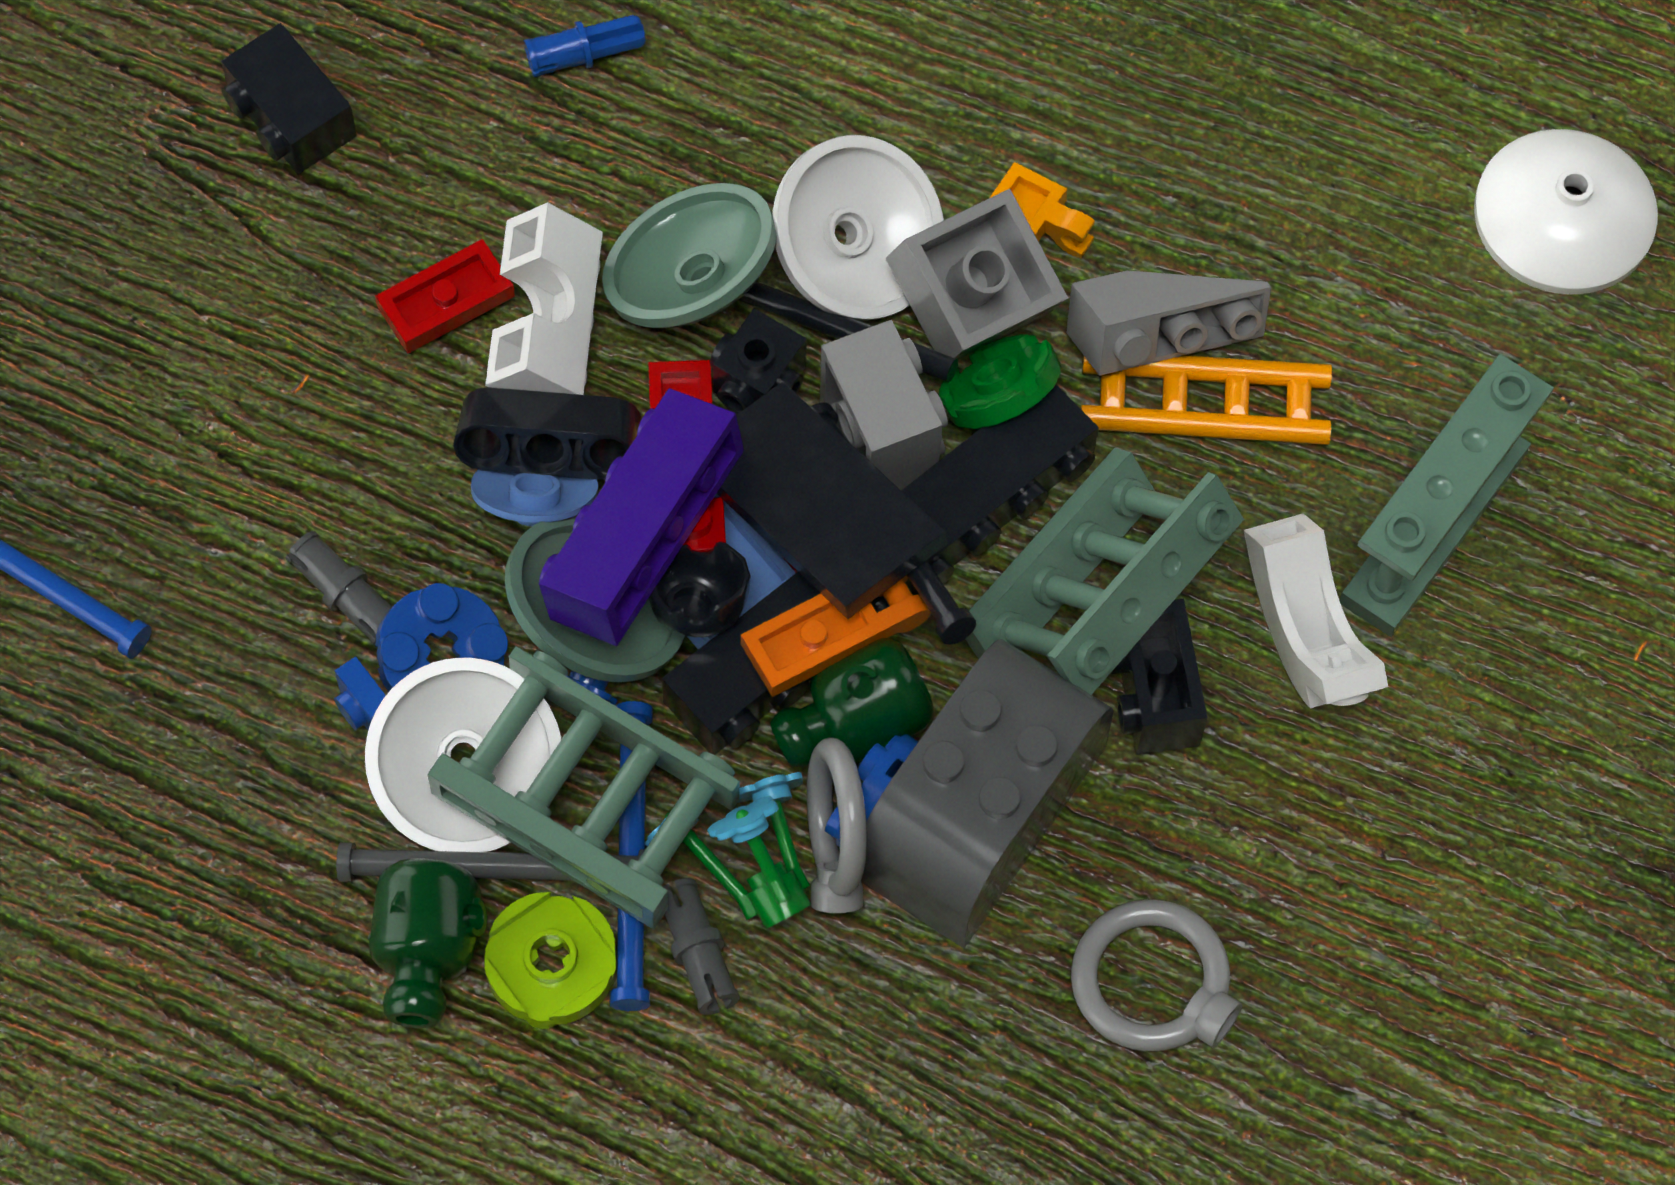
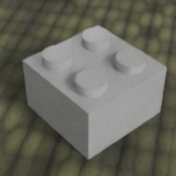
M1010 188L906 238L885 258L933 349L955 359L971 354L978 348L1001 339L1047 316L1068 299Z
M891 319L821 345L820 403L826 402L831 404L838 415L837 426L847 441L900 490H903L939 461L940 455L945 453L942 428L948 425L945 408L937 392L933 390L927 393L919 377V374H922L923 371L922 364L913 341L910 338L901 340Z

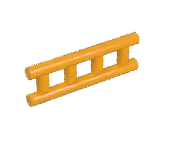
M1083 355L1082 374L1099 375ZM1183 355L1101 375L1100 406L1081 405V410L1099 427L1098 430L1329 445L1331 420L1311 419V389H1330L1332 365ZM1126 376L1163 379L1162 409L1125 407ZM1188 380L1225 383L1224 413L1187 411ZM1250 384L1287 386L1286 417L1249 415Z

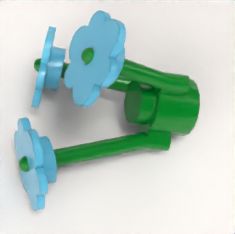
M801 772L771 776L759 780L755 784L739 788L738 803L753 800V802L747 806H741L730 811L725 818L715 822L707 829L710 837H717L720 841L730 837L733 843L747 841L761 869L760 872L746 879L752 889L751 892H748L694 833L692 828L699 819L696 820L683 840L684 844L737 901L746 920L758 915L765 929L789 918L812 904L804 890L810 884L799 865L781 804L792 798L790 789L803 784ZM768 816H770L784 865L781 861L774 864L760 836L769 827L766 820ZM665 819L649 834L645 842L646 846L649 845Z

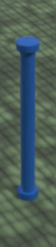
M0 539V570L118 644V652L129 659L136 657L142 651L150 638L151 626L140 619L133 622L129 621Z
M627 701L615 705L646 725L653 722V707L648 703ZM621 743L620 769L632 752V750ZM646 779L619 818V855H639V850L645 849ZM618 908L617 988L610 991V1007L621 1011H640L650 1006V991L643 988L644 923Z

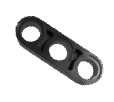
M491 387L478 388L470 392L463 401L453 447L460 461L474 469L605 480L612 462L619 456L623 457L636 438L642 418L641 413L633 404L615 397Z

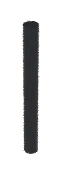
M758 281L738 299L836 339L872 327L850 317L825 312L807 300ZM914 343L921 360L922 372L949 383L956 373L958 359Z

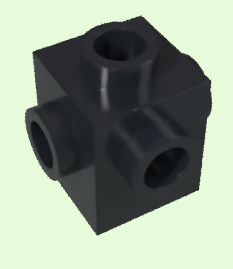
M754 308L735 335L726 333L720 339L711 355L710 365L713 366L714 393L717 394L719 400L728 409L737 414L781 382H784L797 394L804 378L801 373L806 368L807 338Z

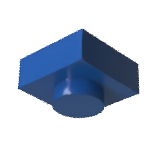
M355 656L334 670L340 694L334 698V701L354 730L359 729L363 725L369 730L373 716L386 695Z

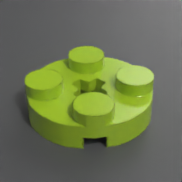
M551 892L533 893L511 903L498 915L489 932L484 963L488 985L494 997L509 1013L526 1020L531 1026L538 1029H549L558 1024H568L585 1017L603 1002L617 977L616 944L608 921L591 903L573 895V900L564 896H551ZM544 945H547L552 951L559 950L562 947L565 948L569 954L562 959L564 968L555 973L549 969L542 972L534 967L540 961L537 950Z

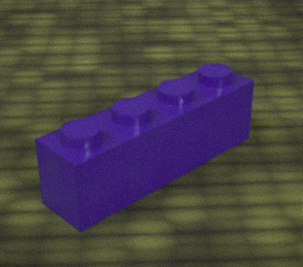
M669 388L656 408H651L644 414L639 424L636 438L624 456H619L612 462L608 469L604 486L592 504L585 505L580 510L575 519L572 534L560 552L551 555L542 568L538 584L550 620L618 646L744 452L735 412Z

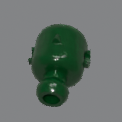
M881 638L813 676L810 683L813 703L801 709L789 707L780 710L772 718L770 726L783 755L792 767L808 766L816 745L823 739L830 737L837 738L845 743L852 753L855 763H860L876 743L886 747L895 735L901 737L908 734L913 737L925 730L932 722L935 711L928 689L906 648L895 639Z
M411 858L400 860L385 868L379 877L371 931L367 939L369 940V953L372 960L384 972L394 976L393 983L386 990L383 998L384 1013L387 1019L394 1024L411 1028H430L436 1026L442 1020L446 1010V997L441 990V981L454 979L468 969L474 954L476 937L483 935L486 930L487 911L481 899L480 886L467 869L457 864L435 859Z

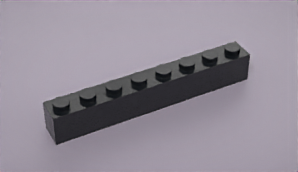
M1057 384L1039 403L1019 416L997 425L979 429L901 490L946 531L948 544L927 559L943 584L953 574V566L969 553L979 556L987 551L1000 537L1003 526L1017 515L1021 519L1031 516L1044 504L1049 496L1048 491L1064 478L1068 482L1076 480L1094 462L1099 427ZM799 572L795 573L740 616L736 624L728 630L717 634L662 677L663 703L709 753L716 755L727 745L732 749L741 746L758 730L761 718L777 706L780 709L790 707L809 688L810 683L808 681L812 677L772 697L741 646L742 633L821 594ZM908 578L905 582L913 595H918V592ZM884 596L877 597L871 601L877 613L889 607Z

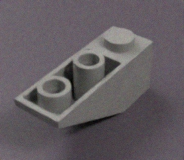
M1122 271L1072 283L1066 333L1100 376L1264 336L1271 286L1266 281Z

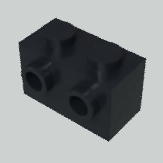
M1184 598L1175 599L1111 672L1112 675L1121 673L1125 695L1117 696L1119 724L1123 734H1133L1136 755L1199 747L1208 719Z

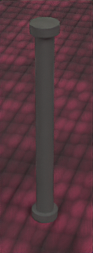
M340 842L336 859V871L339 882H354L356 875L380 876L385 868L400 860L411 858L435 859L457 864L467 869L474 878L572 880L529 853L357 849L356 844L352 842ZM640 849L639 855L611 856L627 865L631 859L638 861L645 849Z

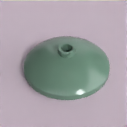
M731 183L701 185L667 197L636 218L620 235L610 250L602 276L603 289L608 301L616 313L626 321L638 326L651 328L686 326L718 314L750 290L766 268L777 239L773 213L767 202L756 191Z
M577 515L560 521H541L529 528L520 537L509 555L505 569V588L508 602L519 625L542 652L552 656L571 671L608 682L640 680L655 674L668 664L681 646L685 635L668 629L658 622L652 611L649 598L618 646L550 620L538 584L540 574L548 558L553 554H558L572 534Z

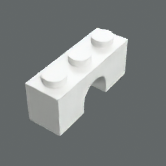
M548 202L507 220L500 275L515 282L525 291L531 302L533 313L492 330L485 386L583 395L584 386L587 381L586 368L590 335L594 324L593 309L597 276L600 271L599 259L603 232Z

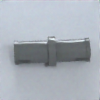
M312 530L306 533L289 550L291 553L286 555V561L296 567L324 594L322 602L331 611L340 610L375 645L378 627L392 606L366 582L368 575L359 566L354 565L350 567L320 538L316 531Z
M692 878L678 879L674 882L683 902L682 906L677 895H673L670 885L666 884L663 886V888L668 890V909L664 915L675 941L671 946V952L675 962L679 965H684L698 1002L699 1012L703 1015L716 1014L721 1012L714 995L713 986L719 999H723L727 1009L734 1006L739 1001L740 996L733 985L721 953L724 947L723 937L719 929L711 927L698 893L696 880Z

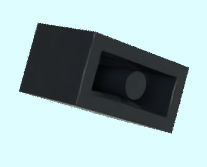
M282 23L274 26L221 60L227 84L221 91L227 104L240 119L246 116L250 117L259 128L256 130V133L266 152L275 161L283 157L297 175L357 137L351 105Z

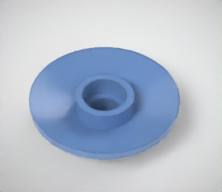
M478 469L471 480V494L474 501L487 512L532 527L541 521L554 522L578 515L580 510L585 505H591L598 495L597 479Z

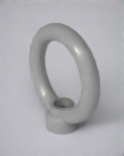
M830 737L820 741L814 748L807 775L808 826L812 852L817 867V878L812 881L810 888L811 907L826 913H847L863 907L861 879L865 868L867 848L866 813L861 780L853 755L845 743L837 738ZM833 782L839 811L840 852L836 845V838L825 832L826 824L833 813Z
M1145 899L1119 905L1101 915L1091 924L1080 939L1075 950L1071 967V983L1076 1003L1083 1016L1097 1032L1120 1046L1139 1051H1164L1182 1046L1198 1037V1039L1210 1047L1215 1048L1228 1034L1241 1012L1242 1003L1228 994L1230 966L1223 943L1213 928L1202 917L1179 904L1163 900ZM1141 926L1168 928L1185 937L1197 950L1203 965V986L1194 994L1182 1016L1162 1024H1139L1121 1017L1105 1002L1098 985L1099 961L1109 943L1127 930Z

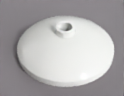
M1551 129L1538 131L1522 136L1506 145L1486 166L1479 181L1474 200L1477 230L1492 258L1505 271L1521 282L1534 288L1557 294L1593 293L1624 280L1632 274L1646 257L1652 245L1658 223L1655 194L1648 178L1639 165L1626 152L1611 142L1576 130ZM1566 186H1569V187L1577 188V189H1579L1583 194H1581V195H1573V194H1570V193L1565 189V187H1566Z
M848 135L829 139L804 152L784 175L777 190L772 214L777 236L775 244L777 255L785 273L796 289L821 310L850 317L858 321L880 319L910 306L885 258L906 238L944 221L938 196L920 166L896 146L883 140L863 135ZM837 225L841 226L846 232L845 244L840 243L835 236Z
M451 658L433 662L415 670L389 691L377 708L368 730L365 745V767L369 787L377 805L398 831L417 844L435 851L488 852L511 843L433 795L427 774L442 753L451 758L453 747L459 743H469L476 751L525 678L510 668L488 660ZM544 698L492 773L496 778L493 784L514 797L518 791L526 792L561 741L558 724Z

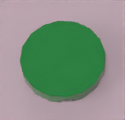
M1020 334L1004 337L975 350L969 356L972 362L970 366L966 367L961 373L957 367L953 379L949 383L943 381L939 389V397L948 419L958 427L976 429L997 425L1019 416L1036 405L1054 388L1061 374L1060 360L1052 344L1046 339L1039 343L1036 336Z

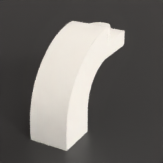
M1304 513L1245 529L1244 534L1251 570L1265 620L1282 664L1298 694L1308 707L1313 708L1324 704L1337 706L1353 705L1364 701L1368 697L1369 692L1387 688L1388 682L1384 663L1358 640L1343 612L1331 572L1324 530Z

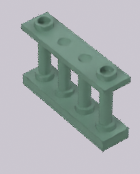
M1501 353L1497 356L1359 540L1358 547L1369 553L1370 556L1343 590L1339 600L1342 606L1389 637L1394 635L1527 455L1531 443L1522 438L1521 434L1554 390L1553 386Z
M1114 448L969 610L976 620V627L965 640L978 659L999 639L1005 640L1021 651L1025 649L1046 656L1061 677L1092 695L1236 530L1244 518L1217 474L1208 472L1185 499L1155 491L1133 454L1129 451ZM1143 514L1165 520L1145 544L1123 538ZM1103 559L1126 565L1106 589L1083 583ZM1063 604L1086 610L1065 635L1043 628Z
M515 646L508 656L510 669L525 678L471 758L463 757L458 763L444 753L439 756L427 774L431 793L654 930L668 909V890L662 887L664 880L660 876L710 799L715 800L731 811L734 809L739 801L740 781L733 777L735 775L734 769L716 755L703 751L700 756L694 754L568 678V670L552 656L541 651H535L532 656ZM545 697L577 718L526 792L518 791L514 797L493 784L496 778L492 773ZM601 731L632 750V752L582 827L574 825L570 831L549 818L552 812L548 806L598 732ZM654 765H657L687 783L688 786L639 860L631 859L626 865L605 852L608 846L604 840Z

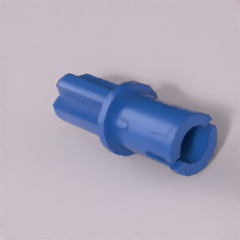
M635 15L584 27L581 21H577L574 23L575 28L524 40L527 60L534 78L585 64L587 69L592 68L593 59L632 50L646 44L643 24L639 16Z

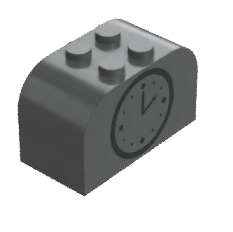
M999 639L994 642L969 671L896 772L873 808L866 822V861L861 882L965 949L1106 748L1114 709L1005 640Z

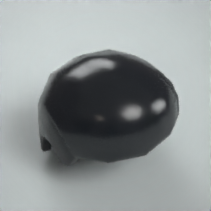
M717 542L708 552H696L688 545H683L649 597L652 611L658 622L668 629L690 637H708L728 630L736 624L748 598L751 576L746 559L724 542Z

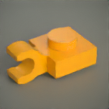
M1014 162L989 198L1010 188L1038 242L1046 233L1062 250L1072 256L1082 258L1094 241V236L1090 235L1089 231L1094 226L1095 220L1081 211L1064 206L1067 201V188Z

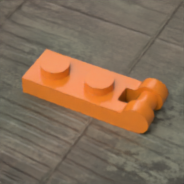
M907 575L878 596H884L889 604V607L878 613L870 602L847 619L822 594H819L742 633L741 646L771 696L774 697L819 674L829 666L876 640L888 638L896 633L911 631L924 623L930 617L931 612L920 595H913L905 583L908 579Z

